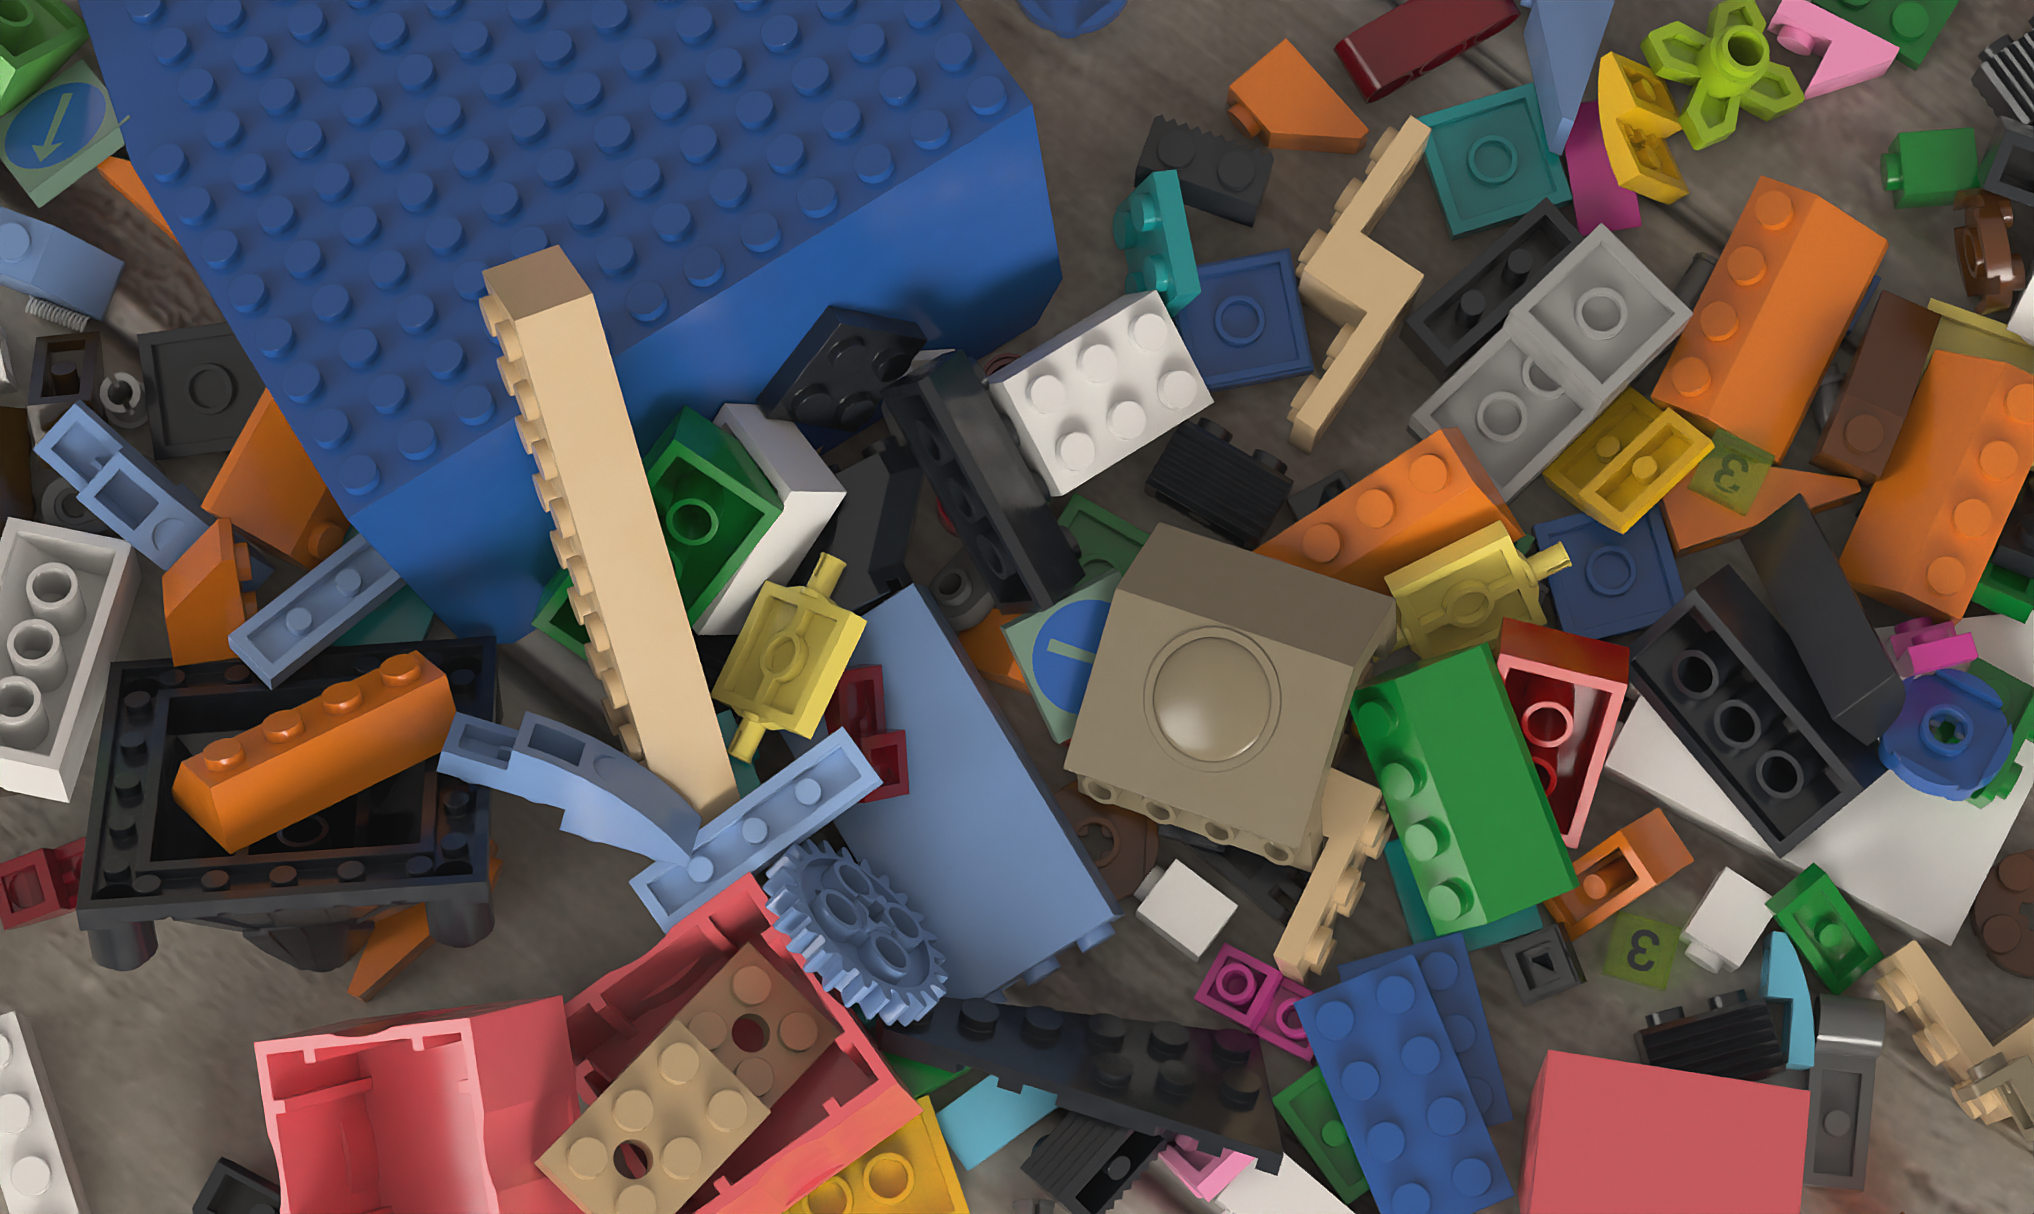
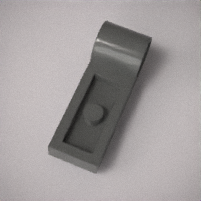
M1818 993L1813 1007L1815 1036L1814 1066L1806 1070L1804 1089L1811 1091L1802 1186L1861 1193L1864 1192L1876 1059L1880 1056L1884 1040L1886 1006L1884 1000Z

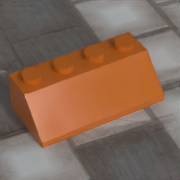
M1761 175L1693 310L1694 314L1683 330L1650 396L1656 406L1662 411H1665L1668 407L1712 441L1781 466L1889 247L1887 239L1819 195Z
M1935 349L1913 395L1906 418L1882 475L1873 483L1838 559L1854 590L1914 618L1931 617L1933 625L1953 621L1955 626L1962 620L2034 461V375L2006 362Z
M266 387L200 507L217 519L231 517L233 530L259 549L310 572L341 548L344 536L351 523L346 519Z
M1459 427L1441 428L1252 552L1392 597L1385 582V576L1486 526L1501 520L1512 543L1517 542L1526 535Z
M417 650L409 654L390 657L379 668L350 682L334 684L325 689L321 696L291 710L275 712L265 718L262 724L233 738L214 741L207 745L203 752L182 761L171 789L174 801L229 854L243 849L442 752L456 713L447 676Z

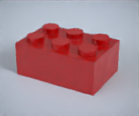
M1503 616L1492 655L1564 844L1567 847L1577 849L1628 687L1630 648Z

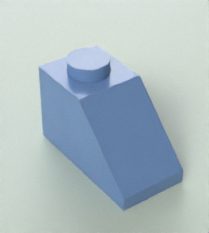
M0 206V285L26 295H31L32 297L35 296L40 298V300L48 301V303L52 302V304L57 306L60 305L65 307V309L73 310V312L81 313L103 322L125 268V262L54 225Z

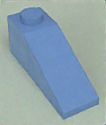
M1521 0L1520 2L1521 6L1531 9L1523 34L1549 152L1562 155L1615 0Z

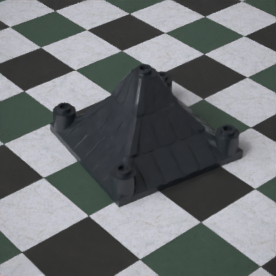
M497 636L326 647L273 690L240 658L175 667L172 658L110 662L76 905L79 929L88 933L93 960L102 967L122 972L140 967L155 955L159 946L154 921L172 917L173 921L242 932L243 937L256 947L299 970H310L319 973L329 972L351 961L375 929L376 922L418 905L420 902L425 903L429 933L437 942L455 948H466L485 939L493 931L495 925L489 880L493 788L481 784H471L458 777L436 771L441 752L232 854H229L174 801L171 789L181 762L203 752L204 748L210 743L224 738H233L262 724L265 718L275 712L296 708L321 696L325 689L334 684L350 682L379 668L390 657L409 654L415 650L446 674L456 712L500 725L504 715L498 677L499 652Z

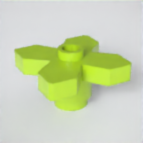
M1726 0L1719 3L1709 13L1706 35L1677 20L1651 31L1640 42V48L1655 76L1692 86L1678 121L1694 150L1699 151L1727 139L1735 131L1739 107L1768 122L1792 112L1805 100V96L1790 67L1769 61V45L1762 34L1767 23L1755 0Z

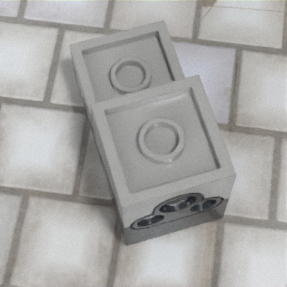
M1600 223L1510 310L1503 328L1412 414L1406 431L1419 443L1441 428L1459 427L1509 507L1568 447L1674 347L1694 313L1605 225Z

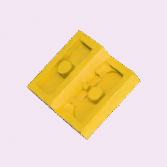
M1612 51L1601 57L1598 104L1603 140L1613 173L1620 187L1671 205L1690 193L1665 140L1682 130L1678 121L1680 112L1664 78L1655 76L1649 67Z
M1630 387L1542 473V476L1547 486L1579 510L1606 527L1624 534L1710 453L1715 446L1711 439L1668 407L1665 411H1662L1634 388Z

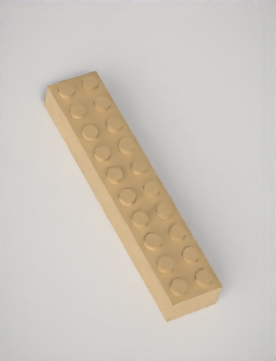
M555 245L482 271L489 295L479 298V305L490 335L498 337L504 356L497 358L498 368L508 394L516 396L522 412L521 415L515 416L516 427L527 454L533 453L540 471L532 475L534 486L544 511H551L557 528L550 532L551 542L563 569L568 568L574 586L567 588V593L580 626L585 624L591 642L584 644V649L594 677L597 681L602 680L608 696L601 699V705L609 728L614 736L619 734L624 749L623 754L655 774L677 792L702 817L700 830L741 799L593 293L560 246Z

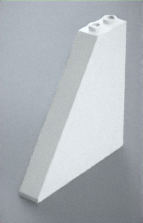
M2032 610L2025 624L2003 614L1962 618L1954 626L1957 635L1968 632L1972 633L1980 659L2034 687V610ZM1895 626L1874 628L1882 644L1890 636L1895 635ZM1970 662L1943 669L1951 668L1965 672ZM1935 671L1916 675L1915 678L1922 675H1934ZM1631 682L1625 696L1634 702L1623 723L1618 720L1616 722L1600 774L1794 877H1797L1814 862L1827 873L1849 906L1940 953L1951 947L2034 783V744L2025 739L2014 761L2022 765L2023 769L2012 791L2005 800L1995 796L1991 803L1980 809L1965 800L1951 801L1944 797L1933 796L1916 790L1902 781L1893 770L1889 769L1781 859L1778 858ZM1929 725V730L1933 733L1936 727Z

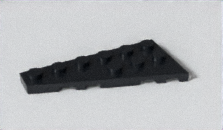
M941 997L940 1001L918 1022L914 1019L907 1026H903L898 1019L891 1026L886 1025L878 1013L875 1015L879 1050L954 1074L963 1071L967 1066L981 1070L999 1078L998 1088L1021 1094L1025 1084L1056 1094L1055 1106L1153 1137L1162 1134L1165 1130H1170L1199 1141L1197 1151L1220 1158L1223 1148L1258 1158L1255 1169L1278 1176L1284 1154L1260 1040L1256 1034H1248L1232 1028L1215 1030L1182 1026L1172 1021L1149 1022L1124 1019L1107 1013L1090 1015L1057 1011L1040 1005L1024 1007L999 1004L982 998L958 999Z

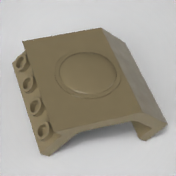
M1159 522L1115 589L1063 769L1076 773L1079 792L1089 795L1097 802L1115 804L1146 815L1157 823L1172 824L1204 835L1215 843L1221 845L1230 844L1259 854L1275 864L1290 865L1313 873L1323 852L1321 802L1324 787L1351 699L1362 671L1372 656L1386 660L1397 643L1396 598Z

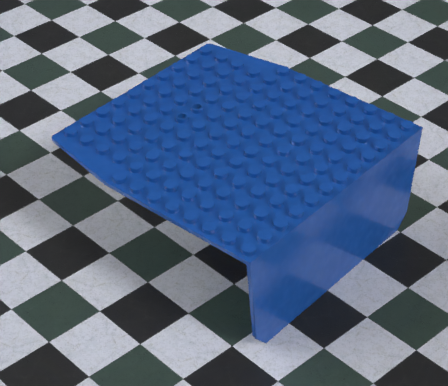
M78 0L118 124L128 115L131 117L119 128L134 170L346 519L459 639L497 636V644H513L535 631L537 628L531 625L542 591L561 566L550 538V532L557 528L551 511H544L532 478L533 474L540 471L533 453L527 454L516 427L515 416L521 415L522 412L516 396L508 394L498 368L497 358L504 356L498 337L490 335L480 309L479 298L489 295L482 271L555 245L560 246L593 293L641 461L684 405L710 422H713L724 403L758 404L756 398L828 306L915 322L928 339L920 351L963 349L967 357L971 356L977 361L1035 326L1063 279L1033 104L955 0ZM883 398L875 407L871 418L862 424L856 432L793 423L815 451L823 446L819 454L821 456L884 418L881 410Z

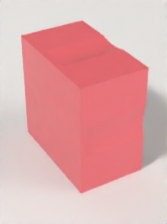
M750 872L675 924L666 936L645 955L628 965L610 971L564 1004L577 1092L589 1106L611 1085L610 1082L747 942L841 1033L769 1109L771 1113L675 1214H781L924 1111L882 1050L878 1049L876 1041L852 1007L847 1008L844 1006L841 992L835 987L829 992L824 991L822 987L823 977L818 972L806 973L803 970V965L806 962L803 955L789 952L786 949V946L792 940L789 935L774 929L773 924L780 917L766 908L765 903L771 896L763 890V886ZM745 1018L734 1022L732 1038L735 1044L746 1052L760 1051L764 1043V1034L760 1025L753 1020ZM621 1144L620 1148L626 1165L636 1179L642 1178L648 1164L644 1151L633 1144Z
M563 995L349 1019L254 1042L267 1133L276 1157L280 1177V1214H585L534 1164L581 1115Z
M1548 1050L1526 1105L1517 1184L1520 1214H1800L1811 1091Z

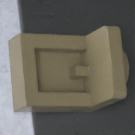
M1999 1052L1968 1069L1967 1073L1972 1082L1956 1090L1961 1102L1976 1099L1997 1088L2027 1143L2034 1141V1064L2028 1054L2007 1062L2003 1053Z

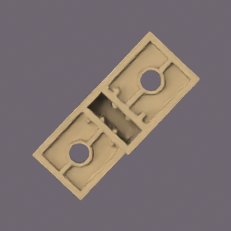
M1411 115L1400 131L1392 126L1387 128L1369 156L1372 160L1365 171L1368 177L1364 183L1356 177L1350 181L1333 208L1336 212L1329 223L1333 226L1330 232L1327 234L1318 228L1298 258L1301 263L1296 269L1295 275L1301 279L1298 288L1300 301L1341 328L1326 352L1328 357L1322 368L1327 372L1321 380L1312 374L1307 378L1291 402L1290 406L1292 409L1286 418L1293 423L1288 442L1308 456L1414 305L1424 278L1423 273L1369 238L1422 161L1432 129Z
M1371 659L1362 671L1356 687L1373 678L1371 675L1374 665L1371 663ZM1350 708L1347 712L1322 796L1323 852L1273 954L1284 977L1305 987L1313 972L1322 976L1327 969L1338 942L1332 938L1335 924L1340 914L1348 918L1353 914L1365 887V882L1359 879L1368 856L1375 860L1380 857L1393 827L1392 824L1387 822L1389 813L1386 809L1382 791L1336 770L1350 740V735L1344 733L1347 722L1352 714Z
M1915 939L1875 964L1873 969L1880 977L1874 981L1878 993L1895 1013L1904 1010L1918 1030L1912 1037L1924 1057L1933 1066H1937L1940 1063L1943 1064L1956 1085L1951 1087V1092L1962 1110L1973 1120L1980 1116L1986 1125L2011 1117L2012 1115L1997 1088L1976 1099L1963 1103L1956 1090L1972 1082L1967 1073L1968 1069L1999 1052L2003 1053L2007 1062L2028 1054L2034 1064V1012L1989 1042Z
M747 942L610 1082L611 1085L534 1164L585 1214H675L771 1113L769 1109L841 1033ZM750 1019L760 1025L764 1034V1043L760 1051L746 1052L735 1044L732 1038V1027L736 1020ZM628 1143L636 1145L644 1151L648 1164L642 1178L628 1179L616 1170L613 1156L617 1146Z

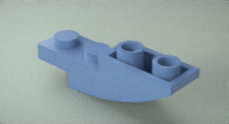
M82 400L75 402L33 449L80 492L76 498L166 572L217 520V518L200 507L203 501L182 482L177 486L173 484ZM233 530L235 543L247 542ZM249 543L253 580L242 581L244 592L257 590L276 570V567Z
M525 711L519 730L456 712L436 770L458 777L471 784L485 785L524 797L531 802L545 803L565 809L559 830L582 836L589 841L606 843L646 855L656 861H666L688 868L702 817L677 792L627 755L590 735L529 711Z

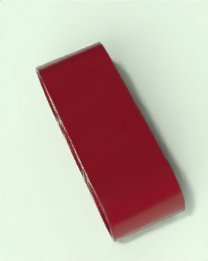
M1408 0L1355 30L1342 39L1333 50L1366 104L1390 95L1498 34L1520 17L1521 12L1513 0Z

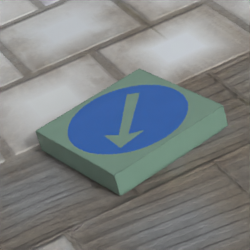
M81 59L0 119V159L39 208L123 147L125 143L119 126L131 119V117L128 115L118 124L107 88L85 61Z
M1115 568L1071 589L1054 606L1046 611L1025 613L1000 626L1053 741L1058 744L1070 739L1075 729L1115 589L1122 579L1120 571Z

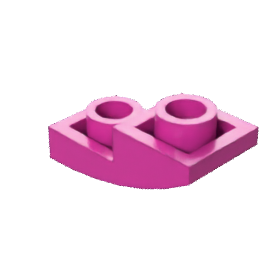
M1598 99L1581 102L1565 145L1578 232L1582 236L1589 235L1600 223L1605 225L1610 231L1642 226L1637 193L1620 187L1611 168L1603 140Z
M1931 617L1916 618L1896 625L1894 627L1895 635L1890 636L1883 644L1899 676L1905 678L1974 661L1978 657L1971 632L1957 635L1953 621L1933 625Z
M1224 942L1194 1000L1249 1033L1258 1035L1260 1039L1314 1067L1317 1060L1293 1003L1313 995L1315 992L1284 977L1281 971Z

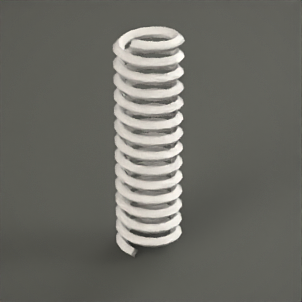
M29 295L30 299L25 308V312H29L30 315L34 314L36 316L38 314V317L42 316V319L46 318L47 321H54L55 324H63L64 327L67 325V328L71 327L72 330H79L80 333L84 331L87 320L90 318L89 316L86 317V315L73 312V310L65 309V307L61 308L60 305L57 306L52 304V302L48 303V301L40 300V298L32 297L31 295Z

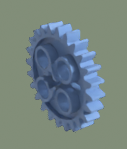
M806 839L800 846L794 843L766 872L769 880L763 885V890L771 898L765 903V906L780 917L773 924L774 929L790 936L792 941L786 946V949L789 952L803 955L806 959L803 970L806 973L818 972L823 977L822 987L824 991L829 992L835 987L841 992L844 1006L850 1008L857 1002L860 1004L867 1019L871 1020L878 1013L886 1025L891 1026L898 1019L903 1026H907L914 1019L918 1022L946 993L947 989L942 984L949 978V974L940 967L946 958L942 953L931 947L938 940L937 936L922 929L920 923L925 917L922 913L910 911L905 904L908 901V895L906 893L895 894L889 888L890 881L886 874L877 878L871 873L868 860L863 858L856 864L853 862L847 848L842 847L835 853L825 840L816 847L810 839Z

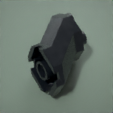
M896 435L885 437L871 444L861 452L864 460L842 471L838 464L828 466L847 493L802 560L796 586L806 587L819 561L821 552L842 560L847 565L844 567L830 599L838 607L849 610L860 617L886 601L887 597L897 590L900 592L914 583L905 567L925 474L909 445L901 446Z

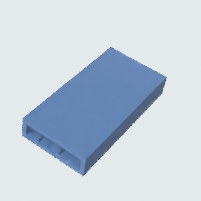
M912 583L861 616V618L868 622L846 665L847 667L859 664H882L886 729H905L910 794L868 803H855L833 819V822L856 861L859 863L863 858L868 860L871 873L877 878L886 874L890 881L889 888L895 894L906 893L908 895V901L905 904L910 911L919 912L924 915L925 918L920 923L922 929L935 934L938 938L931 947L942 953L946 958L940 965L949 974V978L942 984L947 989L942 997L958 999L982 998L992 1003L1004 1004L1007 1002V999L1002 992L1003 990L1022 978L1028 987L1047 978L1061 968L1056 957L1075 945H1078L1082 953H1085L1116 934L1111 923L1124 916L1125 913L928 587ZM824 713L811 740L785 729L779 730L796 760L829 736Z

